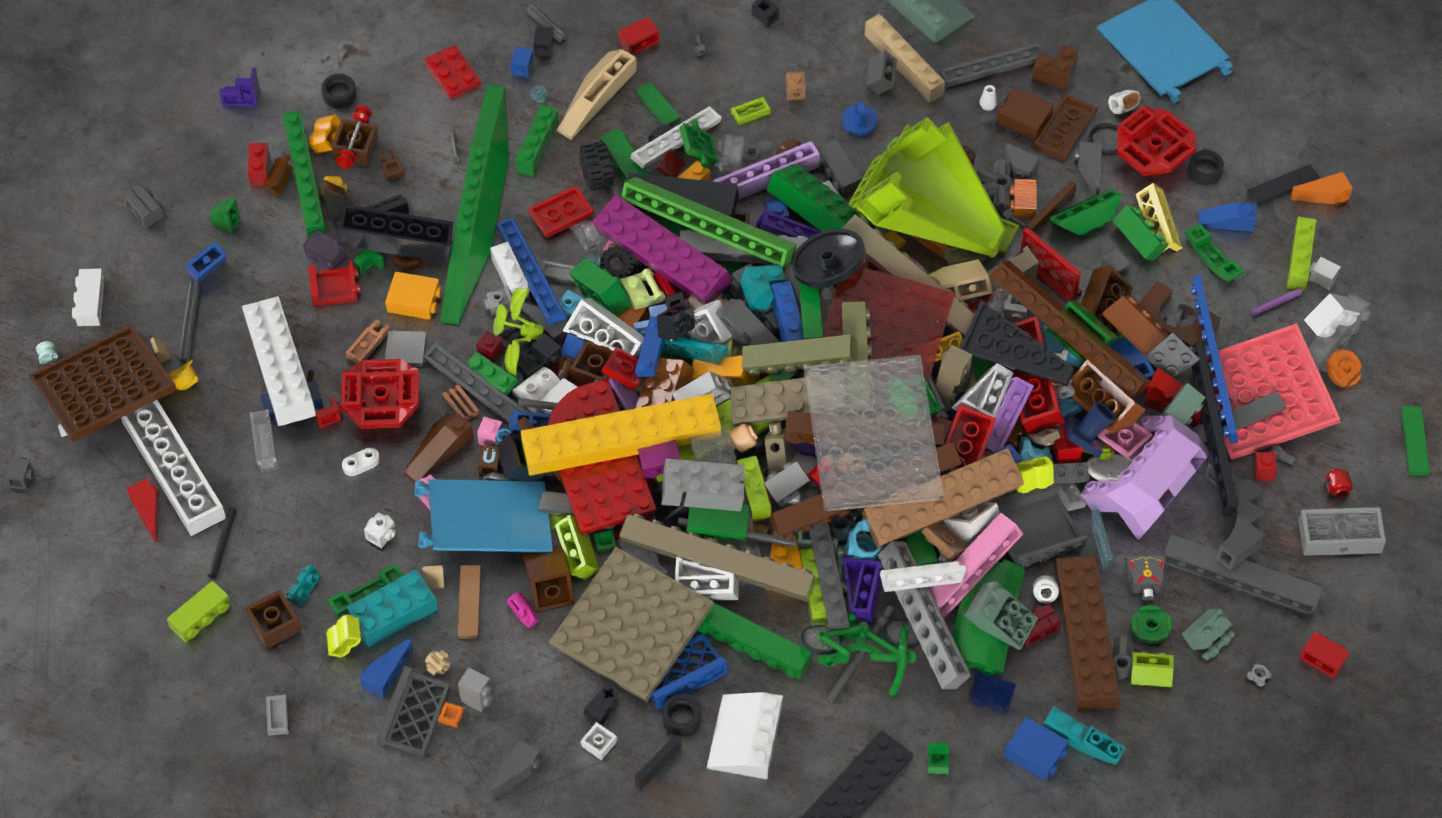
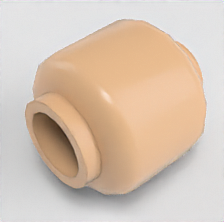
M743 423L730 431L728 442L733 450L737 448L738 451L745 452L756 445L758 436L751 425L748 426Z

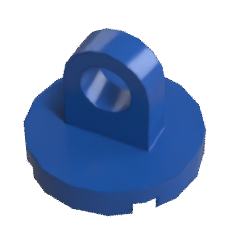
M863 101L848 107L842 116V126L845 131L857 137L872 134L878 125V116L875 110L864 105Z

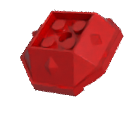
M1143 105L1118 124L1117 155L1143 176L1150 175L1155 177L1163 173H1170L1196 153L1195 132L1167 110L1153 109Z
M402 359L362 360L350 369L342 372L341 408L361 429L400 428L419 407V370L410 366Z

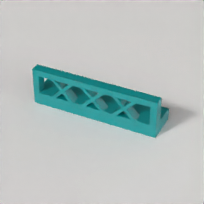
M680 336L676 341H667L665 339L662 352L719 365L729 350L725 345Z

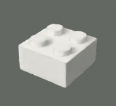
M596 722L581 740V747L602 760L617 743V736Z

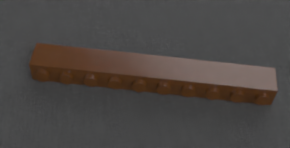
M1011 261L1000 262L990 276L1131 398L1139 397L1151 382L1147 377Z
M953 442L774 512L769 518L778 539L784 537L787 540L796 536L795 532L800 530L803 533L810 531L814 528L813 525L821 523V525H825L831 522L833 517H845L853 509L857 508V511L867 508L868 503L875 501L877 504L886 500L888 495L893 494V496L905 492L904 489L908 487L913 489L922 485V482L926 480L931 481L939 478L941 474H948L958 470L962 462Z

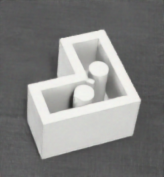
M1330 293L1304 321L1317 336L1327 338L1334 334L1338 325H1352L1361 312L1348 297Z

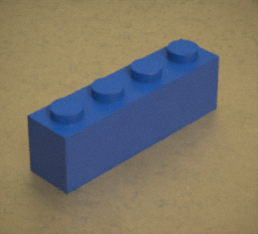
M791 281L772 284L771 289L774 297L771 304L781 342L804 340L803 325Z

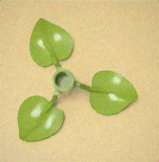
M515 289L510 302L512 319L515 321L518 319L525 324L518 325L505 321L507 308L502 304L497 307L493 324V332L496 336L502 334L504 325L520 328L521 335L525 337L513 340L512 344H509L506 349L504 358L505 368L514 376H517L516 367L520 352L519 342H530L531 339L538 340L543 335L542 325L529 322L519 316L529 289Z

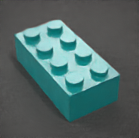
M417 569L347 606L348 615L359 618L360 636L368 648L438 610L435 596Z

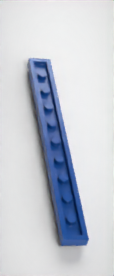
M1201 275L1193 276L1194 284H1191L1192 295L1197 296L1194 303L1196 311L1200 310L1201 314L1198 315L1199 326L1204 327V330L1201 331L1203 342L1207 341L1208 346H1205L1207 357H1211V362H1208L1210 373L1215 375L1212 378L1214 389H1218L1219 392L1216 394L1217 404L1222 405V409L1219 412L1221 421L1226 423V426H1223L1224 435L1229 437L1230 444L1238 443L1236 426Z

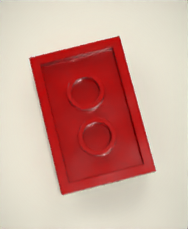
M456 45L424 58L425 65L449 99L481 85V80Z
M575 185L529 207L528 213L544 236L548 238L593 216L594 210Z

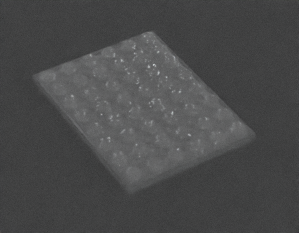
M921 355L804 366L824 511L943 499L944 494Z

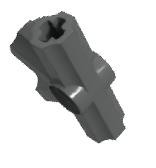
M999 159L994 162L993 172L979 167L976 174L989 198H993L995 209L998 212L1009 209L1010 163L1005 159Z

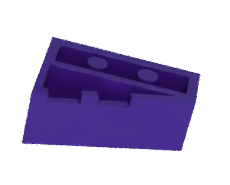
M842 557L850 613L852 612L855 615L854 623L866 622L868 625H873L882 585L880 573L883 570L881 561Z

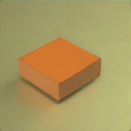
M445 702L438 722L458 728L465 711L464 707Z

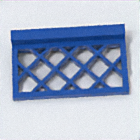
M703 633L691 639L682 652L688 653L686 659L677 658L674 662L684 664L683 670L672 669V665L666 674L665 680H662L660 683L663 685L662 688L652 693L651 698L658 710L663 708L667 699L673 695L690 694L728 674L725 659L719 656ZM701 641L705 645L704 650L693 649L694 645ZM691 654L702 655L700 662L690 660ZM705 656L715 658V660L710 663L704 662ZM688 665L698 666L697 670L693 672L686 671ZM670 674L680 676L676 681H668Z

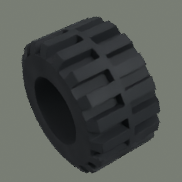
M603 141L582 145L579 151L580 163L589 189L596 190L613 186L615 180L614 168L607 145Z

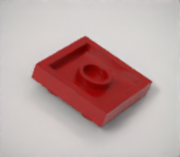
M618 347L614 349L601 371L608 377L619 381L633 390L637 388L643 378L637 377L635 373L638 358Z

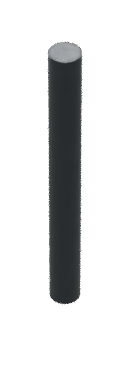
M230 507L207 575L209 578L214 579L216 577L237 511L235 508Z

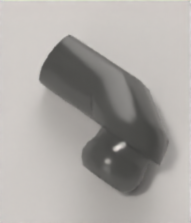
M491 472L481 479L487 481H509L508 478H505L504 474L498 472Z

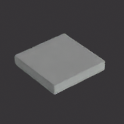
M388 331L385 359H402L412 367H423L426 332Z

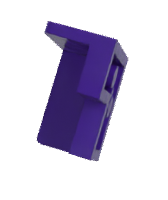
M252 68L250 78H236L235 86H225L224 89L220 88L219 95L222 105L258 106L260 86L256 68Z

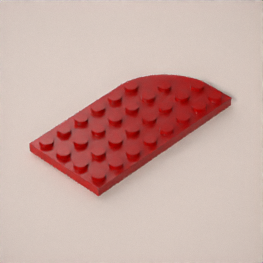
M608 378L579 386L567 393L553 409L548 425L620 412ZM636 455L558 470L581 535L623 523L628 514L632 516L634 514L646 516L656 513L654 501Z

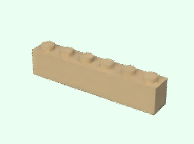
M880 14L865 22V36L880 52L887 51L897 59L896 69L929 103L944 95L945 81Z

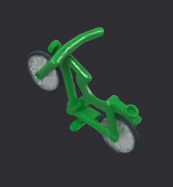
M852 612L847 614L849 628L829 630L827 626L813 625L802 631L800 635L802 645L808 651L819 654V664H825L826 667H833L837 662L847 663L850 653L856 650L869 652L872 661L897 662L896 677L889 690V695L892 697L897 694L904 679L907 662L915 663L916 661L915 652H907V649H913L921 645L908 620L897 619L888 622L882 632L884 640L873 633L866 622L854 625L855 615ZM866 638H868L869 640H871L872 642H874L890 654L882 653V651L879 648L869 644H865ZM856 639V643L842 646V642Z

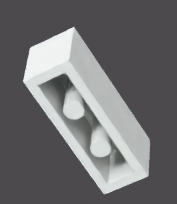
M505 242L491 247L492 262L504 287L508 286L511 297L517 288L529 289L528 282L509 243Z
M79 269V276L75 278L77 292H74V303L76 305L72 308V317L76 319L78 326H100L105 284L102 269Z

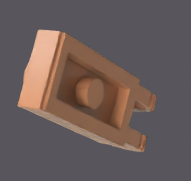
M379 319L375 320L346 351V358L355 363L367 360L384 338L387 337L388 331H391V326L386 324L377 332L382 323Z

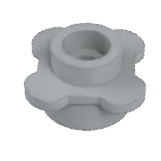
M1255 664L1252 671L1247 674V678L1255 681L1258 686H1264L1266 679L1271 677V672L1260 664Z

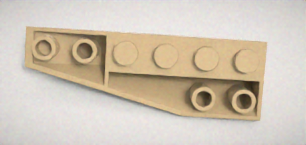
M622 49L608 52L586 75L558 126L557 132L572 140L637 71L636 57Z
M979 259L946 266L928 275L935 277L944 289L948 288L951 290L959 302L960 300L967 301L985 297L993 293L989 275ZM903 289L896 291L886 300L898 310L904 309L906 314L927 310Z

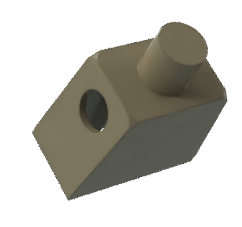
M772 421L769 423L770 431L765 438L768 470H779L792 461L795 452L793 443L785 441V428L781 427V422Z

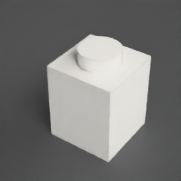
M1320 257L1317 263L1313 262L1309 272H1311L1309 280L1330 290L1338 277L1341 266Z

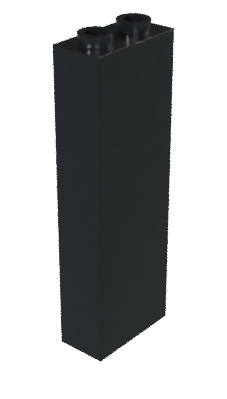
M629 173L628 180L637 177L732 218L735 216L739 199L738 184ZM629 203L647 216L665 218Z

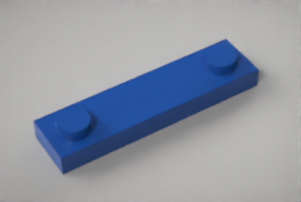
M650 317L635 370L637 377L656 376L665 338H658L657 317Z

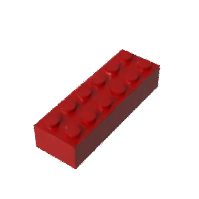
M1037 316L1014 323L1047 348L1043 327ZM1010 369L1013 372L1012 378L1018 377L1034 386L1020 413L1021 422L1028 434L1065 423L1056 383Z

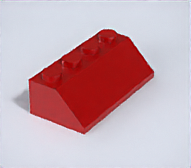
M962 405L958 407L944 444L953 442L962 462L958 469L981 460L996 421L995 417Z

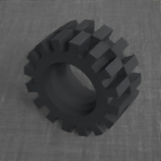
M614 246V248L609 247L608 250L603 252L599 265L602 270L605 268L612 277L616 276L621 279L631 274L634 260L632 259V254H629L628 249L624 250L622 246L621 248ZM618 257L624 262L623 268L620 270L612 269L609 264L612 258Z

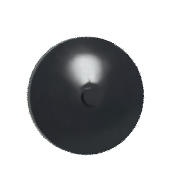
M847 229L823 231L810 237L799 246L792 257L791 268L795 278L805 286L814 288L832 286L848 279L861 267L866 257V247L862 238L854 231Z

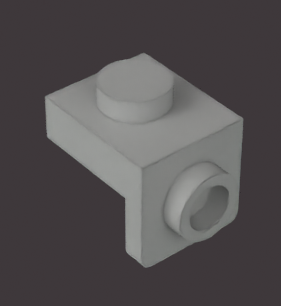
M1009 294L1008 299L1003 303L1006 319L1015 322L1029 319L1031 317L1029 309L1024 305L1015 304L1014 297Z

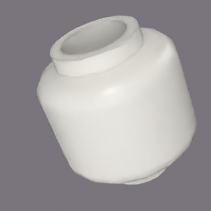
M1043 575L1034 581L1033 594L1039 602L1051 603L1058 597V583L1052 576Z

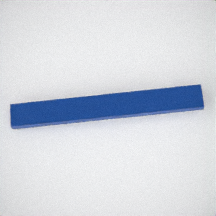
M514 218L496 223L504 242L509 243L528 282V287L548 325L565 320L566 314Z

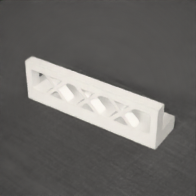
M957 561L882 570L880 577L884 592L962 583L966 568L965 565L959 566Z

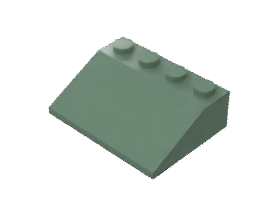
M888 0L893 7L934 43H937L974 18V14L958 0Z

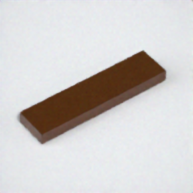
M1070 181L1026 225V228L1028 227L1037 234L1050 220V217L1056 214L1075 195L1077 183Z

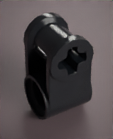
M857 508L853 509L849 515L839 518V516L834 517L831 522L833 538L845 540L849 536L851 529L861 519L863 509L857 511Z
M611 685L601 688L594 699L587 704L583 715L593 722L603 725L618 705L617 689Z

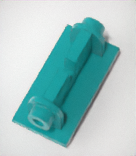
M312 564L301 569L300 574L295 580L298 585L293 584L286 594V599L289 602L295 600L300 607L303 606L321 577Z

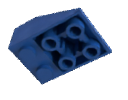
M1126 337L1116 340L1111 348L1151 381L1155 372L1147 358Z

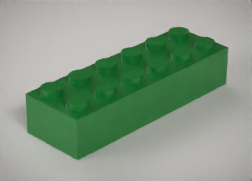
M796 163L773 172L766 189L822 232L842 229L855 214L859 218L861 217L841 195L836 194L829 186L817 180L814 175L809 174L802 166ZM868 222V223H869V226H870L872 229H875V228H876L875 225H873V224H871L870 222Z

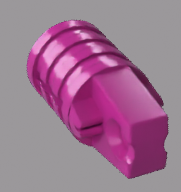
M517 592L509 597L507 604L528 628H532L539 621L533 607L521 592Z

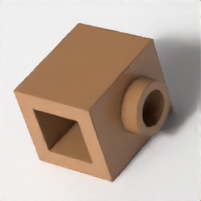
M804 72L786 73L787 100L805 99L806 84Z

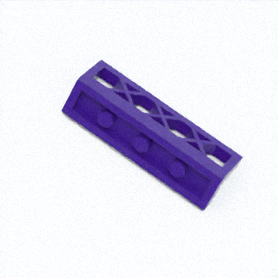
M767 210L764 211L756 222V227L776 235H787L789 237L805 236L810 238L822 232Z

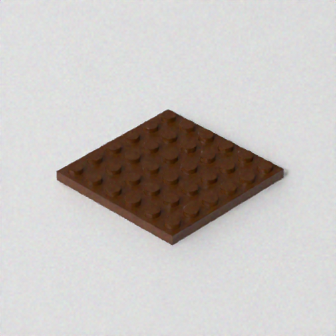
M132 325L29 374L31 382L72 442L177 390L175 383Z

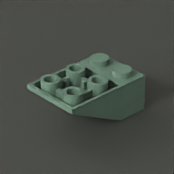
M997 581L981 586L965 614V617L979 629L1018 650L1022 648L1038 620L1032 612Z

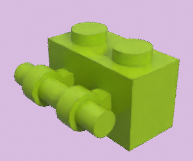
M1142 651L1141 653L1133 652L1131 684L1172 687L1174 655H1165V653L1148 654Z

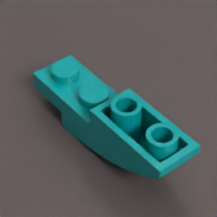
M1053 706L1042 724L1068 740L1069 746L1114 765L1118 763L1126 749L1125 746L1092 725L1089 728L1055 706Z

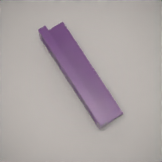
M1018 377L1011 378L995 417L996 421L985 449L996 453L1004 447L1034 387L1033 385Z

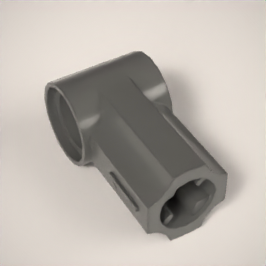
M1126 636L1114 638L1113 660L1117 679L1127 678L1131 668L1132 640Z

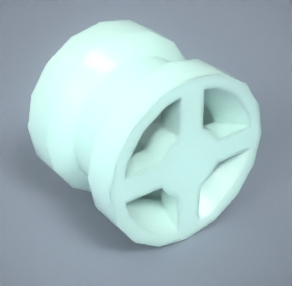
M45 341L36 346L41 364L49 365L58 359L53 342Z

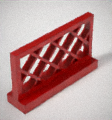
M1028 227L1023 230L1021 251L1016 257L1024 252L1022 250L1024 247L1028 246L1039 262L1037 279L1064 302L1074 301L1082 294V290L1079 288L1081 272Z

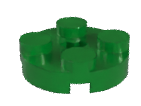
M1153 605L1141 607L1133 615L1131 621L1132 633L1140 643L1159 644L1165 642L1172 628V621L1168 613L1165 614L1161 611L1160 607ZM1151 621L1153 625L1157 626L1154 628H1149L1147 625Z

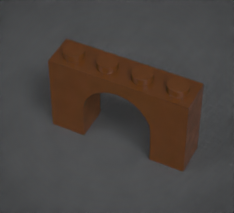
M1156 281L1139 302V305L1143 309L1149 310L1156 322H1161L1169 334L1174 332L1189 348L1195 342H1203L1201 331L1204 330V327L1199 326L1198 318L1186 327H1174L1162 319L1160 313L1170 302L1173 290ZM1209 311L1215 333L1219 328L1221 318Z

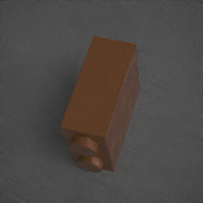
M1015 88L1012 93H1008L1004 105L999 106L996 113L998 116L997 124L1036 140L1051 117L1054 105Z

